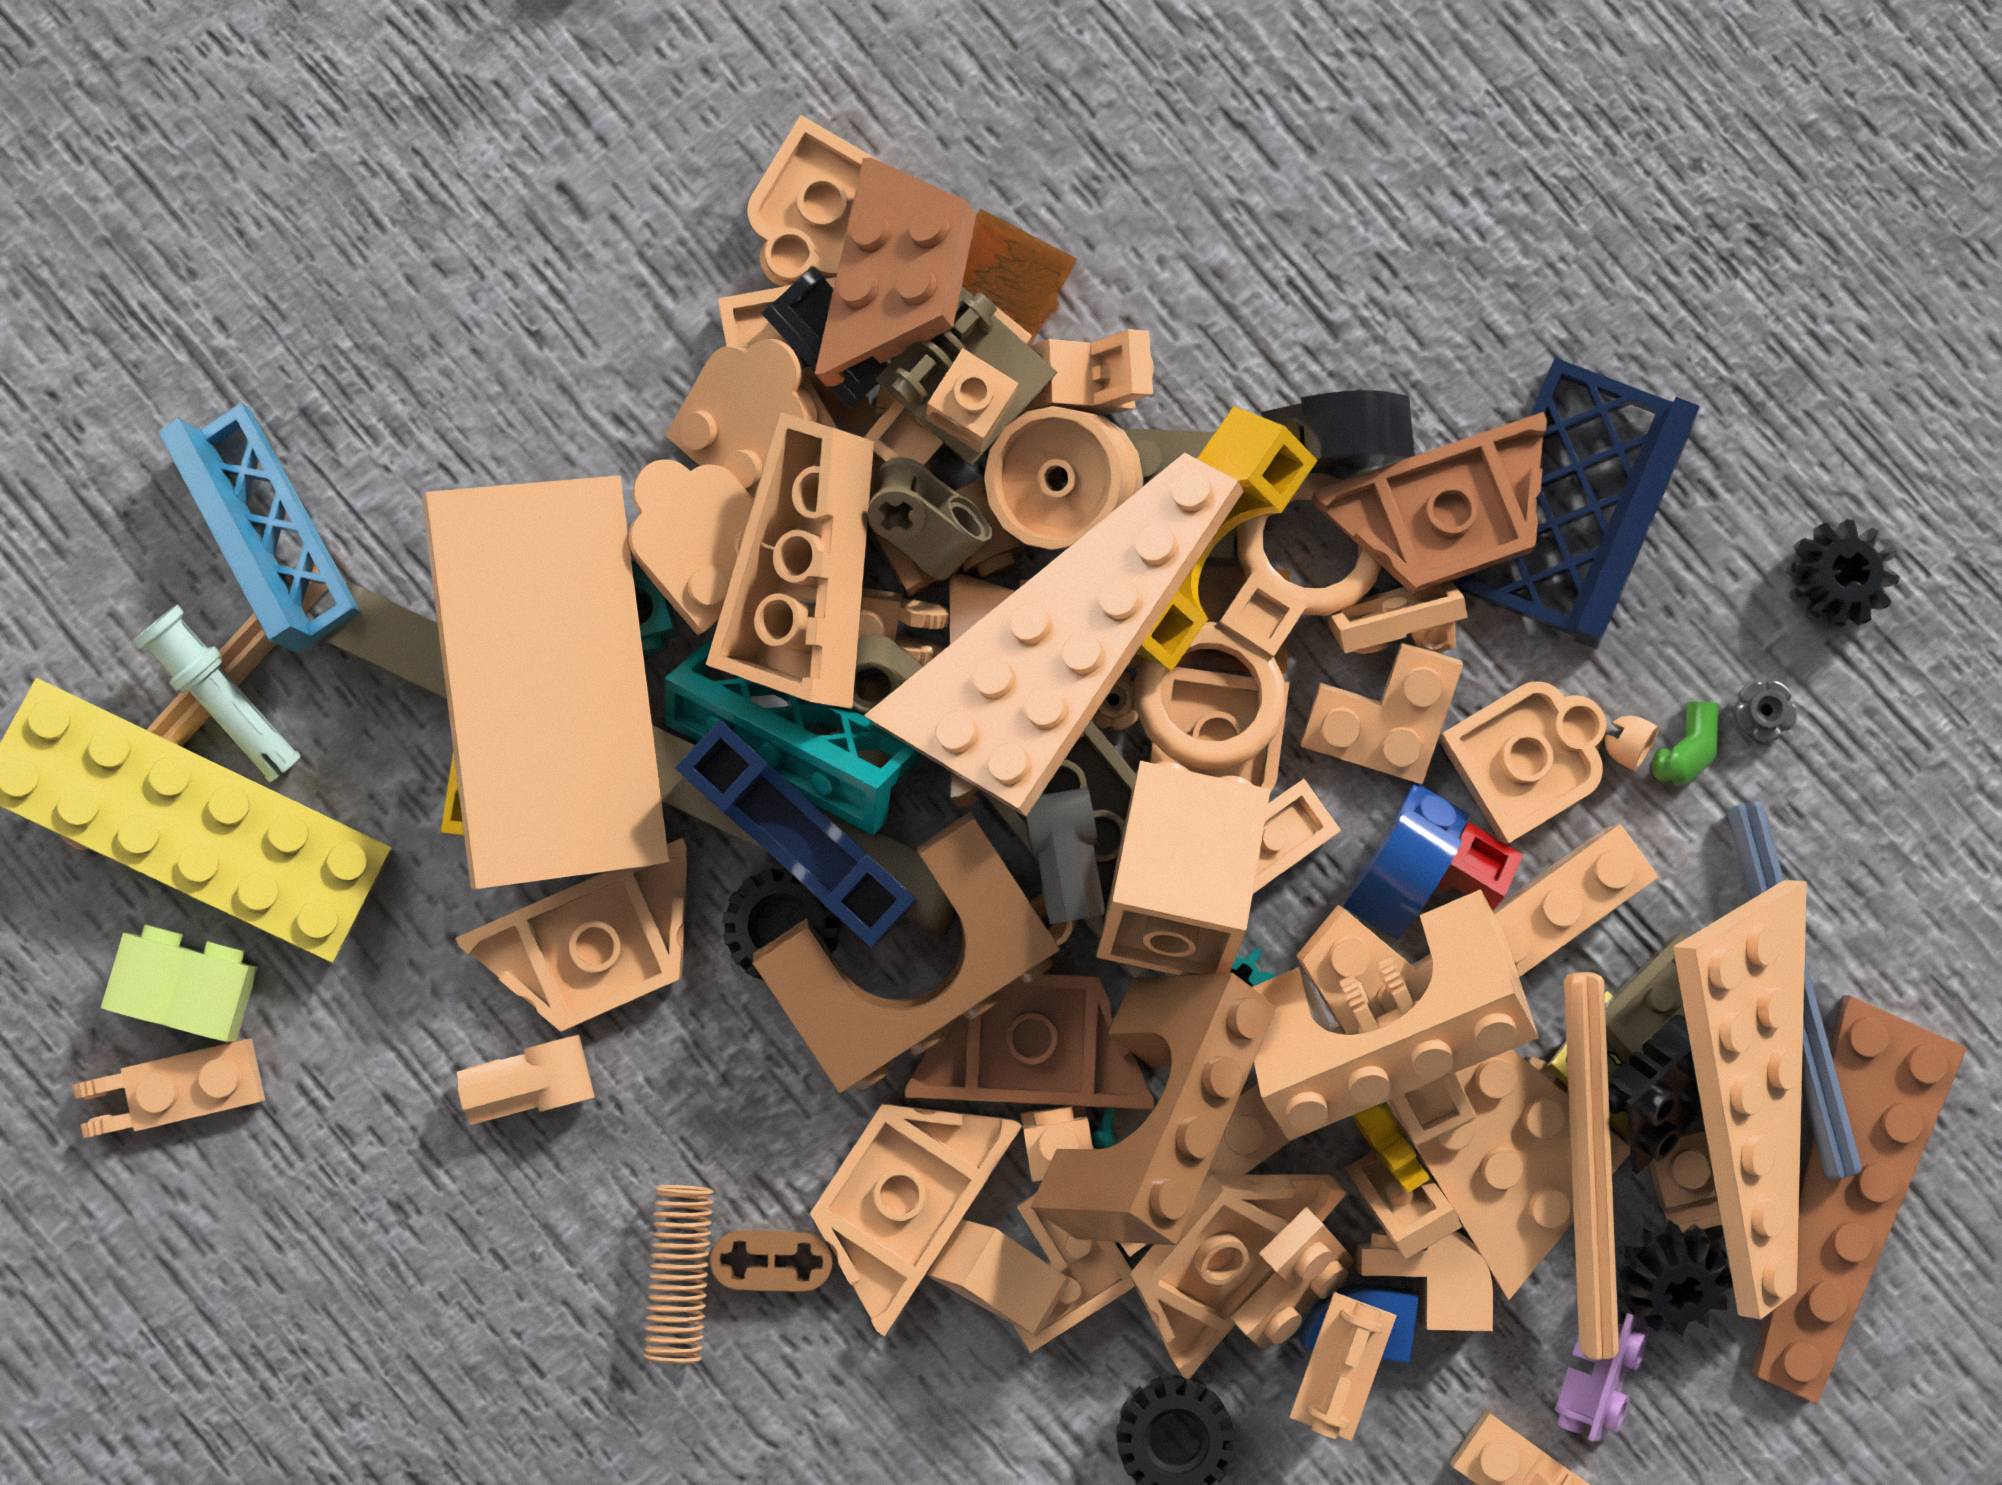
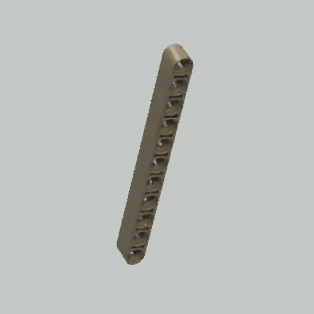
M347 581L346 585L361 613L321 639L447 699L438 624ZM652 725L661 801L765 850L675 769L695 745ZM816 806L918 899L904 917L946 936L957 912L920 857L919 852L878 832L871 835Z

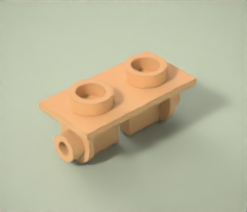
M1333 1292L1289 1418L1312 1426L1311 1429L1324 1436L1337 1439V1436L1352 1441L1397 1315Z

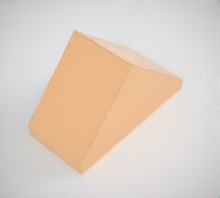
M961 1219L927 1273L931 1279L1035 1337L1038 1336L1070 1281L1065 1275L998 1229Z

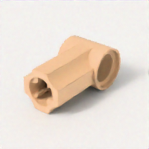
M575 1035L523 1049L524 1054L503 1060L497 1059L458 1071L457 1089L462 1109L468 1118L469 1124L473 1125L537 1107L538 1111L541 1112L594 1098L580 1036Z

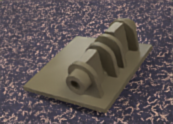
M962 286L953 328L927 341H918L909 345L903 353L897 355L875 381L969 466H972L994 443L1004 427L1018 417L1058 372L994 315L997 308L990 299L980 292L973 296ZM962 348L1019 383L1014 401L980 453L925 419L928 401Z

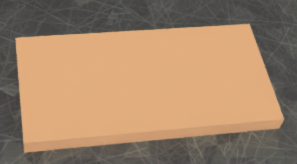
M621 476L425 492L421 497L471 889L669 863Z

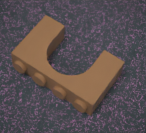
M972 812L967 813L917 846L920 857L958 913L962 927V943L958 959L947 977L932 990L908 999H886L864 991L848 978L809 918H806L753 954V965L839 1094L854 1085L857 1091H862L872 1086L890 1071L886 1063L906 1050H909L912 1056L922 1053L944 1036L941 1027L961 1014L964 1015L966 1020L979 1016L999 1000L995 993L1016 978L1021 984H1026L1045 973L1054 964L1050 956L1060 950L1059 946Z
M1232 972L1132 979L1108 1035L1152 1067L1171 1066L1166 1088L1158 1104L1145 1122L1120 1143L1105 1149H1056L1030 1208L1075 1239L1177 1246L1277 1006Z

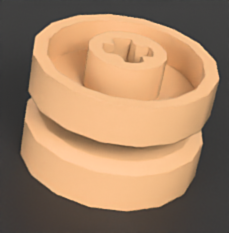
M1055 406L1027 411L1005 426L989 450L984 474L988 504L1003 529L1024 544L1050 550L1068 549L1140 490L1144 481L1139 453L1124 430L1104 416ZM1065 469L1068 474V483L1065 488L1061 489V485L1067 481L1061 476V472Z

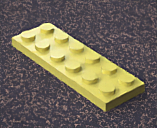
M38 678L34 680L0 743L1 808L332 964L335 963L392 851V847Z

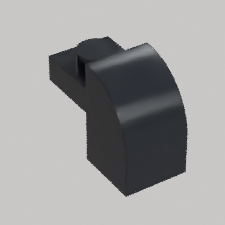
M1377 390L1331 392L1301 397V403L1261 412L1263 418L1285 426L1318 460L1311 470L1332 465L1365 469L1395 463L1415 456L1410 400L1407 395Z

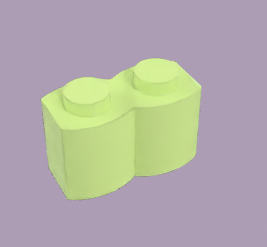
M144 924L141 935L123 933L102 1001V1009L224 1042L237 1041L258 970L256 966L242 963L244 950L207 941L204 952L180 946L183 934Z

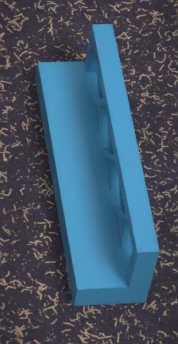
M241 402L201 430L181 418H177L158 431L269 641L299 654L361 613L250 407ZM241 428L248 440L242 464L237 466L224 463L215 445ZM258 462H260L264 471L256 470ZM231 475L238 476L236 484L233 481ZM254 479L270 482L276 491L269 517L251 514L246 505ZM286 512L292 522L284 521ZM258 525L266 527L264 535L261 533ZM281 530L298 533L304 543L296 569L279 566L274 557ZM314 563L320 574L312 573ZM286 577L294 578L292 586L289 585ZM314 582L327 585L337 605L309 622L302 609L308 583Z

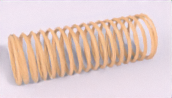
M657 1186L655 1188L656 1196L682 1197L705 1202L678 1203L656 1201L654 1205L658 1207L687 1208L704 1212L674 1213L657 1211L653 1213L655 1217L685 1218L702 1221L703 1223L654 1222L652 1225L657 1228L689 1229L704 1233L677 1234L654 1232L651 1234L654 1238L686 1239L702 1243L685 1245L652 1243V1248L683 1249L702 1254L652 1253L650 1257L653 1259L687 1260L701 1264L675 1265L652 1263L649 1267L656 1270L691 1271L700 1275L650 1274L648 1277L652 1280L688 1281L701 1285L650 1284L648 1286L650 1290L685 1291L699 1295L682 1297L651 1294L647 1298L651 1301L688 1302L700 1306L648 1305L646 1307L648 1311L686 1312L698 1315L697 1317L689 1318L649 1315L645 1318L649 1322L688 1323L698 1327L646 1326L644 1329L647 1332L664 1334L686 1333L697 1337L683 1339L666 1336H647L644 1338L645 1342L655 1344H688L696 1348L680 1349L647 1346L642 1349L646 1352L642 1356L646 1360L661 1363H696L702 1359L696 1352L703 1348L698 1343L703 1336L697 1331L704 1328V1325L699 1321L705 1317L699 1310L706 1306L700 1300L707 1296L701 1290L707 1284L701 1279H704L708 1273L702 1269L709 1265L702 1258H706L710 1254L703 1248L711 1244L704 1238L709 1236L711 1232L703 1227H707L712 1223L711 1220L705 1217L713 1213L711 1209L705 1206H709L714 1202L706 1196L712 1195L714 1191L709 1188L695 1186ZM657 1355H668V1356H683V1357H690V1358H687V1359H677V1358H661V1357H655V1356H657Z

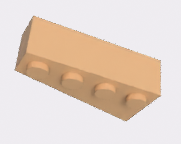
M780 412L706 665L810 702L852 709L874 441Z

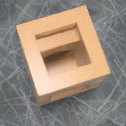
M1063 1105L1021 1112L1032 1182L1043 1180L1056 1149H1093L1089 1122L1084 1106Z

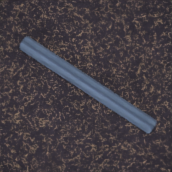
M1748 802L1734 806L1728 811L1727 815L1750 900L1784 880L1765 809L1761 802ZM1805 960L1802 1093L1824 1175L1828 1179L1837 1180L1859 1174L1862 1170V1165Z

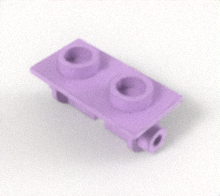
M1627 1313L1624 1323L1618 1322L1619 1351L1616 1357L1611 1359H1588L1579 1349L1578 1334L1572 1355L1594 1362L1595 1366L1592 1375L1568 1367L1560 1396L1554 1411L1560 1413L1557 1426L1582 1434L1585 1423L1592 1425L1588 1440L1594 1442L1606 1440L1609 1430L1615 1433L1620 1430L1629 1403V1395L1621 1393L1628 1368L1634 1370L1639 1368L1648 1342V1333L1640 1330L1644 1317L1637 1318L1636 1314Z

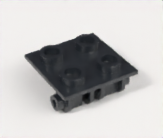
M1674 1015L1652 1036V1039H1648L1642 1045L1643 1053L1634 1052L1629 1056V1064L1624 1062L1608 1076L1609 1112L1618 1114L1623 1110L1628 1114L1632 1172L1636 1175L1653 1159L1660 1161L1668 1156L1677 1145L1681 1133L1697 1117L1703 1119L1685 1015Z

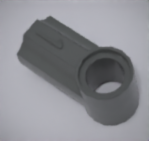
M1088 787L1040 795L1025 818L1033 857L1038 856L1042 878L1041 887L1049 923L1055 924L1106 915L1094 846L1098 845Z

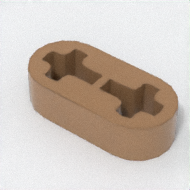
M752 1228L731 1230L717 1241L712 1248L710 1256L711 1271L717 1281L727 1288L736 1290L793 1292L814 1290L824 1284L832 1272L834 1264V1254L829 1243L818 1232L809 1230ZM736 1241L746 1242L747 1253L768 1255V1265H750L746 1269L745 1276L740 1277L735 1276L733 1265L723 1263L722 1256L733 1251ZM800 1243L811 1244L810 1250L812 1255L822 1256L823 1265L813 1267L810 1278L799 1277L798 1267L793 1265H777V1255H794L797 1253Z

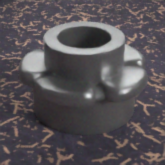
M1755 680L1746 684L1739 691L1738 700L1734 708L1736 724L1743 732L1752 735L1757 741L1771 742L1779 739L1781 732L1790 730L1797 719V707L1790 700L1792 697L1791 691L1783 683L1776 680H1769L1766 683ZM1763 704L1771 707V714L1769 716H1764L1761 713L1760 708Z

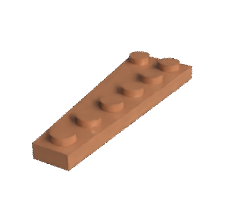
M1843 995L1840 1001L1829 1048L1862 1170L1855 1176L1837 1180L1828 1179L1824 1175L1813 1130L1810 1125L1808 1134L1812 1136L1803 1172L1800 1171L1797 1292L1764 1317L1751 1374L1818 1404L1967 1050V1047L1851 995Z

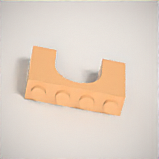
M1481 889L1420 915L1433 961V973L1430 984L1424 995L1412 1009L1396 1021L1380 1029L1355 1035L1330 1032L1325 1009L1300 967L1252 987L1277 1006L1255 1058L1254 1065L1261 1098L1288 1141L1539 1038L1506 936Z

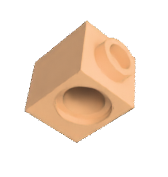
M962 348L928 401L925 419L980 453L1014 401L1019 383Z

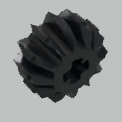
M1847 519L1841 522L1836 531L1828 523H1823L1813 529L1814 540L1803 538L1794 545L1797 555L1803 561L1790 563L1786 566L1785 573L1793 578L1802 579V585L1791 590L1789 598L1795 601L1807 596L1809 597L1811 603L1806 609V618L1815 620L1826 612L1830 628L1839 629L1844 627L1849 618L1857 626L1871 621V608L1883 610L1890 605L1891 599L1883 588L1898 584L1901 576L1893 571L1884 570L1883 563L1892 560L1895 557L1896 550L1885 548L1877 552L1874 545L1879 539V530L1871 528L1858 537L1855 520ZM1840 563H1844L1850 570V573L1844 575V578L1852 579L1850 583L1841 586L1834 577L1840 573V570H1833V567Z
M1668 1220L1664 1233L1658 1236L1643 1228L1642 1239L1645 1244L1642 1247L1624 1246V1258L1628 1265L1618 1269V1280L1626 1294L1625 1301L1632 1314H1636L1637 1318L1644 1317L1647 1325L1653 1328L1656 1333L1670 1324L1673 1331L1683 1337L1688 1322L1695 1320L1709 1329V1316L1707 1312L1710 1309L1727 1310V1297L1724 1291L1733 1287L1730 1268L1726 1261L1728 1256L1719 1242H1715L1714 1239H1708L1704 1230L1695 1223L1682 1232L1678 1224Z

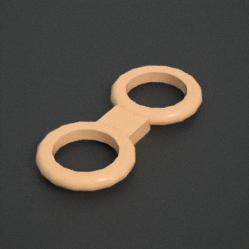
M1309 472L1289 503L1296 500H1313L1314 490L1342 480L1326 473ZM1272 514L1256 516L1239 524L1236 528L1237 558L1247 581L1220 622H1206L1184 654L1197 649H1218L1235 656L1250 670L1258 687L1259 708L1254 721L1242 734L1225 741H1201L1184 734L1169 720L1161 702V680L1166 669L1143 657L1134 679L1135 710L1147 737L1169 758L1196 769H1227L1254 758L1276 736L1285 713V681L1274 656L1301 615L1327 616L1353 606L1377 581L1382 566L1359 545L1358 559L1355 567L1343 581L1326 588H1303L1286 581L1271 567L1263 550V529L1267 519Z

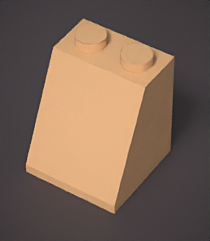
M1140 761L1131 792L1096 957L1174 975L1230 973L1247 929L1271 789L1254 786L1248 780L1236 776L1217 778L1190 772L1185 767L1172 762L1153 764Z

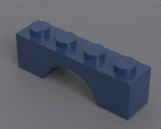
M720 719L675 767L683 777L780 862L871 948H875L918 901L917 898Z

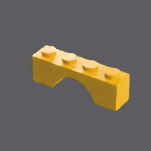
M1233 406L1197 459L1238 480L1244 492L1136 652V654L1171 672L1208 620L1200 605L1198 584L1203 565L1213 548L1229 531L1239 524L1256 516L1282 513L1318 461L1285 426L1236 406Z

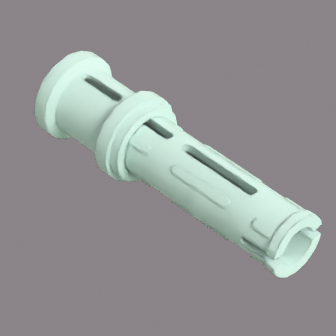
M178 604L141 632L132 643L138 649L147 648L172 676L169 684L174 690H180L182 693L189 690L265 775L264 778L268 782L273 781L280 775V771L284 773L301 755L288 744L219 666L223 661L220 657L221 652L215 646L206 647L182 620L184 611Z

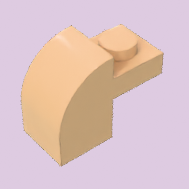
M1127 329L1092 343L1048 339L1029 346L1058 373L1019 415H1023L1027 411L1051 406L1096 415H1108L1135 409V400L1153 395L1152 377L1154 365L1150 353L1149 331Z
M1454 1231L1406 1260L1386 1232H1372L1371 1243H1354V1260L1356 1261L1354 1269L1362 1276L1418 1277L1417 1322L1425 1329L1493 1331V1286L1490 1270L1476 1246L1461 1233Z

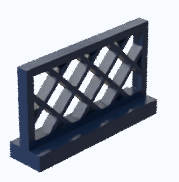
M1555 358L1530 416L1544 412V415H1546L1548 411L1553 425L1546 428L1543 440L1558 435L1571 464L1542 476L1541 491L1537 498L1546 522L1537 526L1536 537L1551 532L1564 563L1530 576L1521 556L1513 559L1522 578L1521 580L1498 589L1475 580L1477 571L1460 577L1457 589L1575 636L1574 641L1598 650L1694 426L1700 406L1675 397L1674 402ZM1561 378L1587 388L1595 408L1562 421L1552 400ZM1599 393L1612 397L1615 400L1604 404ZM1629 405L1655 414L1647 434L1621 444L1609 417V413ZM1600 418L1612 448L1579 461L1566 431ZM1641 448L1633 467H1631L1626 453ZM1617 457L1627 479L1623 491L1597 501L1584 470ZM1575 475L1588 505L1554 518L1542 488ZM1616 505L1607 526L1601 511ZM1593 515L1602 535L1599 547L1596 550L1572 559L1559 528ZM1592 562L1582 583L1576 568ZM1568 572L1578 594L1569 617L1543 607L1534 585ZM1526 589L1531 602L1513 594Z

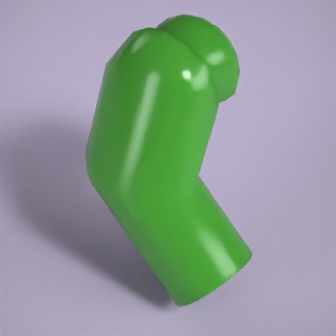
M1686 703L1685 738L1673 750L1659 749L1653 755L1651 767L1652 774L1656 780L1661 783L1673 781L1676 786L1689 784L1714 761L1717 754L1718 703Z

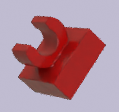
M1468 821L1459 837L1462 843L1442 877L1439 888L1447 892L1453 886L1466 895L1481 889L1493 911L1505 897L1523 854Z

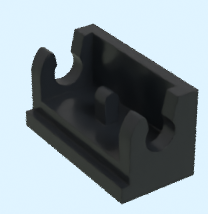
M815 268L811 272L807 271L761 313L814 372L833 294V288ZM872 356L843 370L845 381L836 386L828 387L851 411L879 385L875 379L896 356L881 364Z

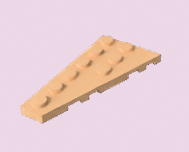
M1186 453L1182 454L864 716L874 726L1026 817L1244 492L1239 481Z
M1783 880L1673 946L1737 1311L1740 1316L1760 1320L1797 1292L1807 881Z
M1337 905L1296 955L1345 1035L1359 1034L1357 1027L1360 1024L1340 984L1341 980L1354 975L1355 979L1361 982L1369 998V1006L1375 1019L1398 1008L1392 994L1387 992L1380 978L1379 962L1390 957L1393 958L1413 1001L1416 999L1420 1000L1430 984V980L1339 905ZM1513 1049L1456 1072L1477 1119L1422 1145L1415 1146L1393 1100L1386 1101L1389 1105V1110L1426 1171L1454 1208L1465 1235L1476 1246L1482 1257H1484L1491 1277L1498 1289L1508 1300L1512 1298L1574 1222L1569 1096ZM1610 1131L1613 1175L1630 1154V1146Z

